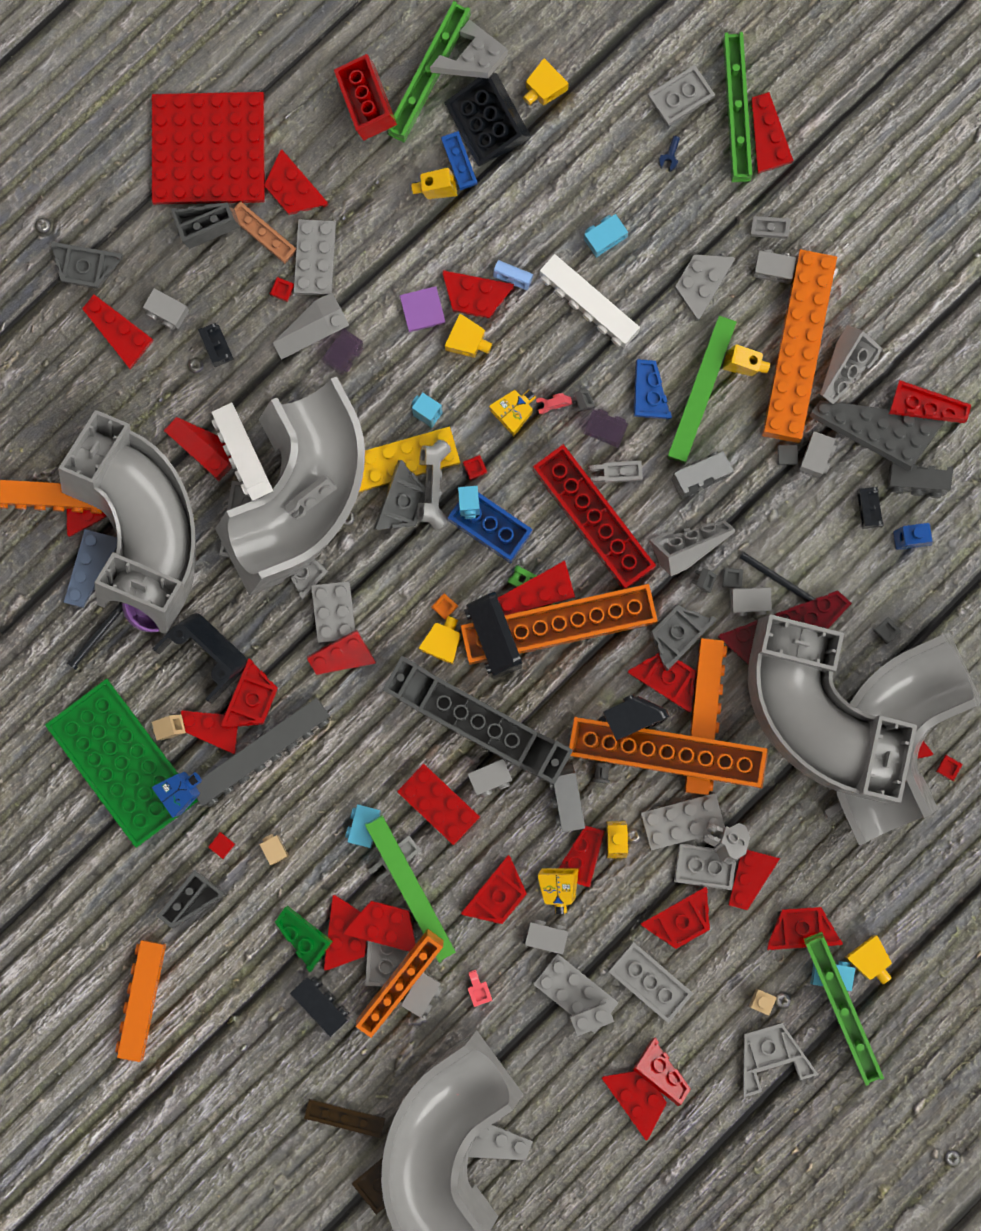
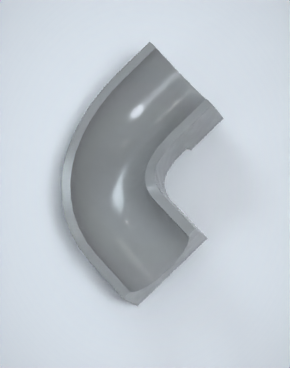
M337 377L331 378L319 390L298 401L281 404L278 398L270 400L259 418L275 452H281V469L273 491L264 497L226 511L215 528L249 596L282 583L287 577L299 572L315 560L341 529L355 504L364 472V437L356 412ZM326 475L336 484L337 489L306 511L305 516L299 520L294 519L291 514L285 511L286 505L296 495L321 476Z
M95 410L58 470L62 493L97 507L109 518L117 537L116 553L113 552L94 582L97 605L105 608L109 601L129 604L148 615L156 623L159 631L167 634L186 602L195 576L196 536L190 500L175 468L155 445L131 431L130 424Z
M771 614L758 619L749 659L748 689L755 716L772 745L791 765L821 785L838 792L884 804L901 803L917 725L884 716L870 715L855 708L840 696L834 687L832 675L837 670L844 633Z
M950 632L907 650L891 659L868 678L850 702L855 708L870 715L884 716L917 725L901 803L884 804L836 791L843 812L859 846L902 825L932 815L938 810L922 773L919 774L917 758L920 746L927 734L938 723L981 704V697Z
M477 1030L447 1050L442 1057L423 1073L406 1095L395 1114L384 1147L381 1177L383 1201L393 1231H490L499 1217L477 1186H470L467 1176L468 1158L476 1136L513 1111L523 1093Z

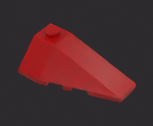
M178 417L164 430L167 435L218 482L233 468L229 461L231 455L227 456L223 448L226 443H221L218 435Z

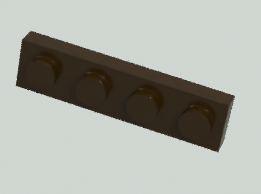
M309 1099L304 1117L307 1120L381 1138L386 1119L314 1099Z

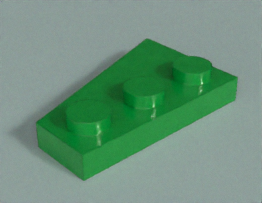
M288 905L275 921V924L286 940L291 942L297 951L295 953L307 965L306 968L309 973L312 972L333 941Z

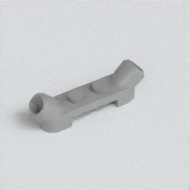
M438 440L433 446L423 445L420 451L419 465H427L425 503H418L417 516L419 522H429L434 529H441L448 522L447 516L439 508V500L441 499V489L439 488L442 479L440 465L441 461L451 452V447L444 440Z

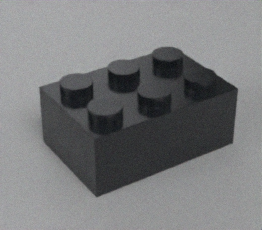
M310 975L290 994L331 1037L350 1019L348 1016L350 1012L343 1005L339 1006L335 1002L336 997L329 990L325 991L321 987L323 983L316 976L312 977Z

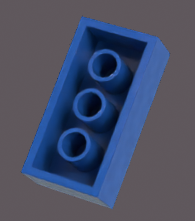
M479 492L480 515H476L474 519H465V516L461 517L458 502L448 516V521L511 564L531 536L533 529Z

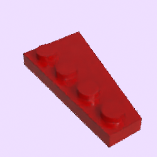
M770 92L752 97L751 107L757 174L793 163L794 160Z
M94 294L82 308L130 370L154 341Z
M899 380L889 414L966 423L971 404Z

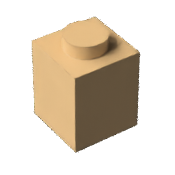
M181 714L167 716L152 722L156 740L170 739L186 733Z
M271 834L263 838V843L259 844L270 865H274L289 857L278 835L273 836Z
M756 989L748 1007L770 1015L777 997Z

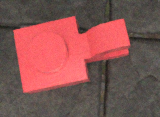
M564 393L555 394L549 400L544 398L536 399L537 403H544V408L538 410L539 414H545L549 410L573 404L571 397L564 395Z
M476 969L470 971L469 976L473 986L468 987V991L474 1007L492 1001L486 981L480 983Z

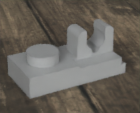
M754 216L751 235L752 237L787 239L790 234L791 219Z

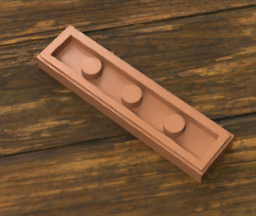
M241 201L236 205L234 210L241 228L285 264L297 249Z

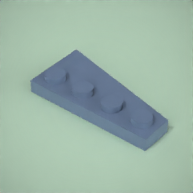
M84 530L64 603L84 608L95 589L94 582L111 554L115 553L117 549L116 537Z

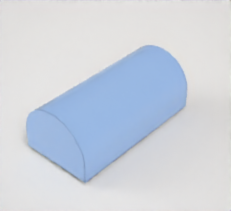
M500 260L497 261L493 272L494 278L514 284V286L526 291L529 289L534 275Z

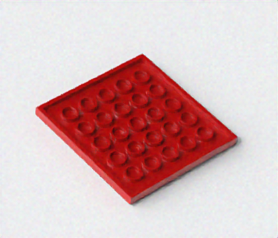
M264 92L152 94L153 205L239 203L240 201L242 203L265 202Z

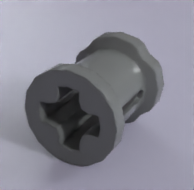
M594 763L596 769L595 778L592 782L610 784L608 774L611 764Z

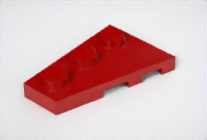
M358 630L307 656V660L316 675L376 664L374 657Z
M181 711L186 733L230 753H236L238 727L222 728L221 723L225 716L224 714Z
M747 850L746 854L739 858L728 905L748 910L780 858Z

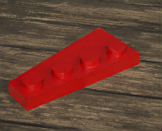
M565 560L498 597L504 616L575 598Z

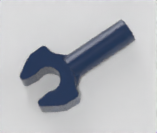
M673 136L668 153L660 155L659 165L661 169L665 161L671 162L670 172L677 167L678 160L674 155L680 137Z

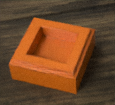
M444 593L431 608L446 620L458 608V605Z

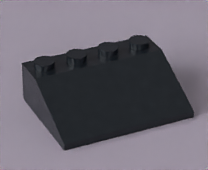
M493 72L489 78L478 77L444 102L478 166H482L517 148L531 138L497 73Z

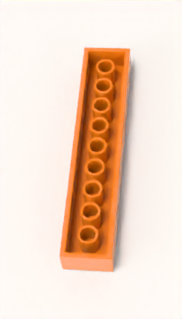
M799 250L762 436L794 443H800L802 440L837 256Z
M649 584L505 615L519 654L649 626L658 622ZM474 624L461 625L469 665L486 662L487 659Z
M574 717L569 748L573 750L570 756L575 758L761 789L763 788L769 751L767 748L645 728L616 741L608 722Z

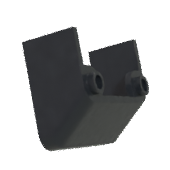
M495 591L466 604L464 612L467 620H472L487 659V663L484 665L487 673H492L493 679L522 669V660Z
M195 613L172 627L152 649L160 655L172 641L176 644H184L190 637L218 662L211 672L212 679L218 686L205 698V700L212 704L244 671L247 658L202 615Z
M632 694L623 698L624 702L604 711V716L600 717L602 722H608L617 741L643 728L650 729L659 725L670 716L667 709L640 696L634 697Z

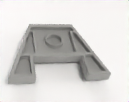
M469 19L460 30V36L470 39L472 42L456 61L440 55L430 66L431 73L489 78L508 55L506 47Z
M782 1023L744 1034L743 1098L762 1092L757 1072L794 1062L799 1080L819 1075Z

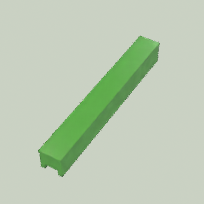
M453 1L394 114L397 125L387 129L389 136L405 143L440 73H431L430 66L440 55L449 58L460 37V30L471 16L470 8H464L458 5L456 1Z
M739 32V34L724 33L723 52L732 182H751L752 160L743 32Z
M722 316L718 317L667 459H673L685 465L737 323L736 321Z
M383 815L370 822H366L365 826L423 934L429 929L444 940L443 948L436 956L438 962H442L441 960L456 953L388 824Z
M819 932L805 938L804 941L865 1085H870V1082L878 1079H884L823 933Z

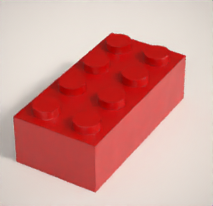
M368 54L334 69L355 129L363 141L397 125L375 64Z
M424 763L397 791L453 845L480 819V816Z

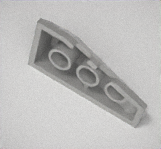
M333 293L315 300L273 342L281 360L349 327Z
M847 325L837 341L820 395L831 404H834L849 389V385L854 380L857 381L861 377L860 374L874 364L883 348L863 330Z
M724 520L702 525L701 529L690 530V528H686L684 532L677 534L667 532L650 539V544L661 567L670 576H673L695 564L731 536L735 529Z

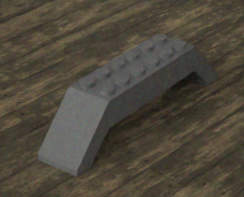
M403 656L400 657L383 688V691L424 716L511 764L552 784L556 783L573 751L560 742L536 732L436 677Z

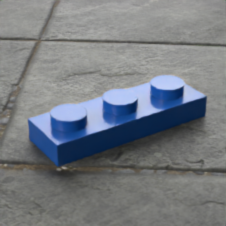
M459 131L441 137L459 189L463 190L477 185L478 183Z

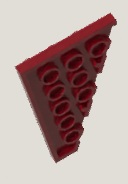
M837 590L774 615L829 629L852 603ZM758 620L723 634L721 633L718 636L748 666Z

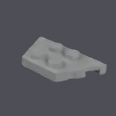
M694 255L680 277L675 289L682 296L684 303L690 308L697 321L702 317L735 261L734 257Z

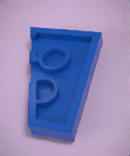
M636 360L634 417L672 419L656 361Z

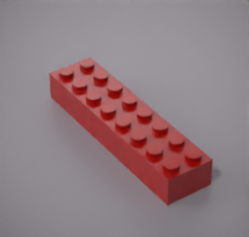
M564 444L533 466L535 475L622 589L631 587L655 569L656 564Z

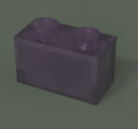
M343 329L322 358L323 363L340 375H343L344 372L347 373L353 365L352 361L354 358H358L364 350L363 341L346 329Z
M593 409L584 434L619 448L628 428V423L621 417L615 416L613 418L609 416L608 412L602 409L597 411Z

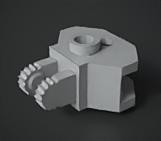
M738 823L730 828L727 826L721 828L714 824L707 825V831L717 837L706 834L703 840L714 846L713 850L717 851L721 863L729 866L746 854L750 836L745 825Z

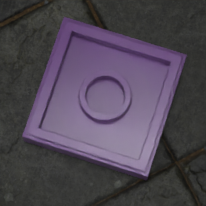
M436 286L400 295L409 332L445 324Z

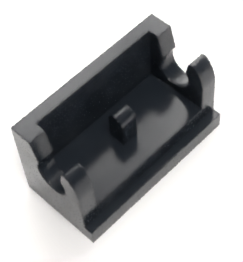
M213 323L198 329L214 367L234 360L219 325Z
M878 487L861 488L857 491L862 529L884 526Z

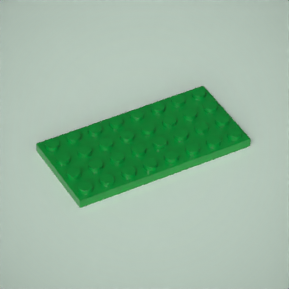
M105 679L45 724L135 848L140 847L179 817L172 818L152 789L153 786L179 773L109 679ZM196 798L184 812L198 803V799Z

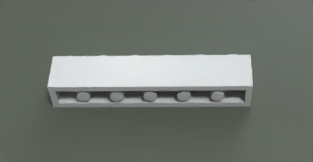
M554 254L540 270V280L547 286L550 284L559 297H565L573 309H579L584 313L583 317L587 321H593L598 325L597 329L604 335L607 333L616 346L620 347L621 345L625 348L639 333L640 327L557 255Z
M231 402L212 411L211 413L214 417L212 424L216 431L220 430L217 435L221 443H226L223 448L227 456L231 455L229 461L233 469L237 468L235 475L238 481H243V484L240 486L244 494H249L253 501L272 492L271 484L233 403Z

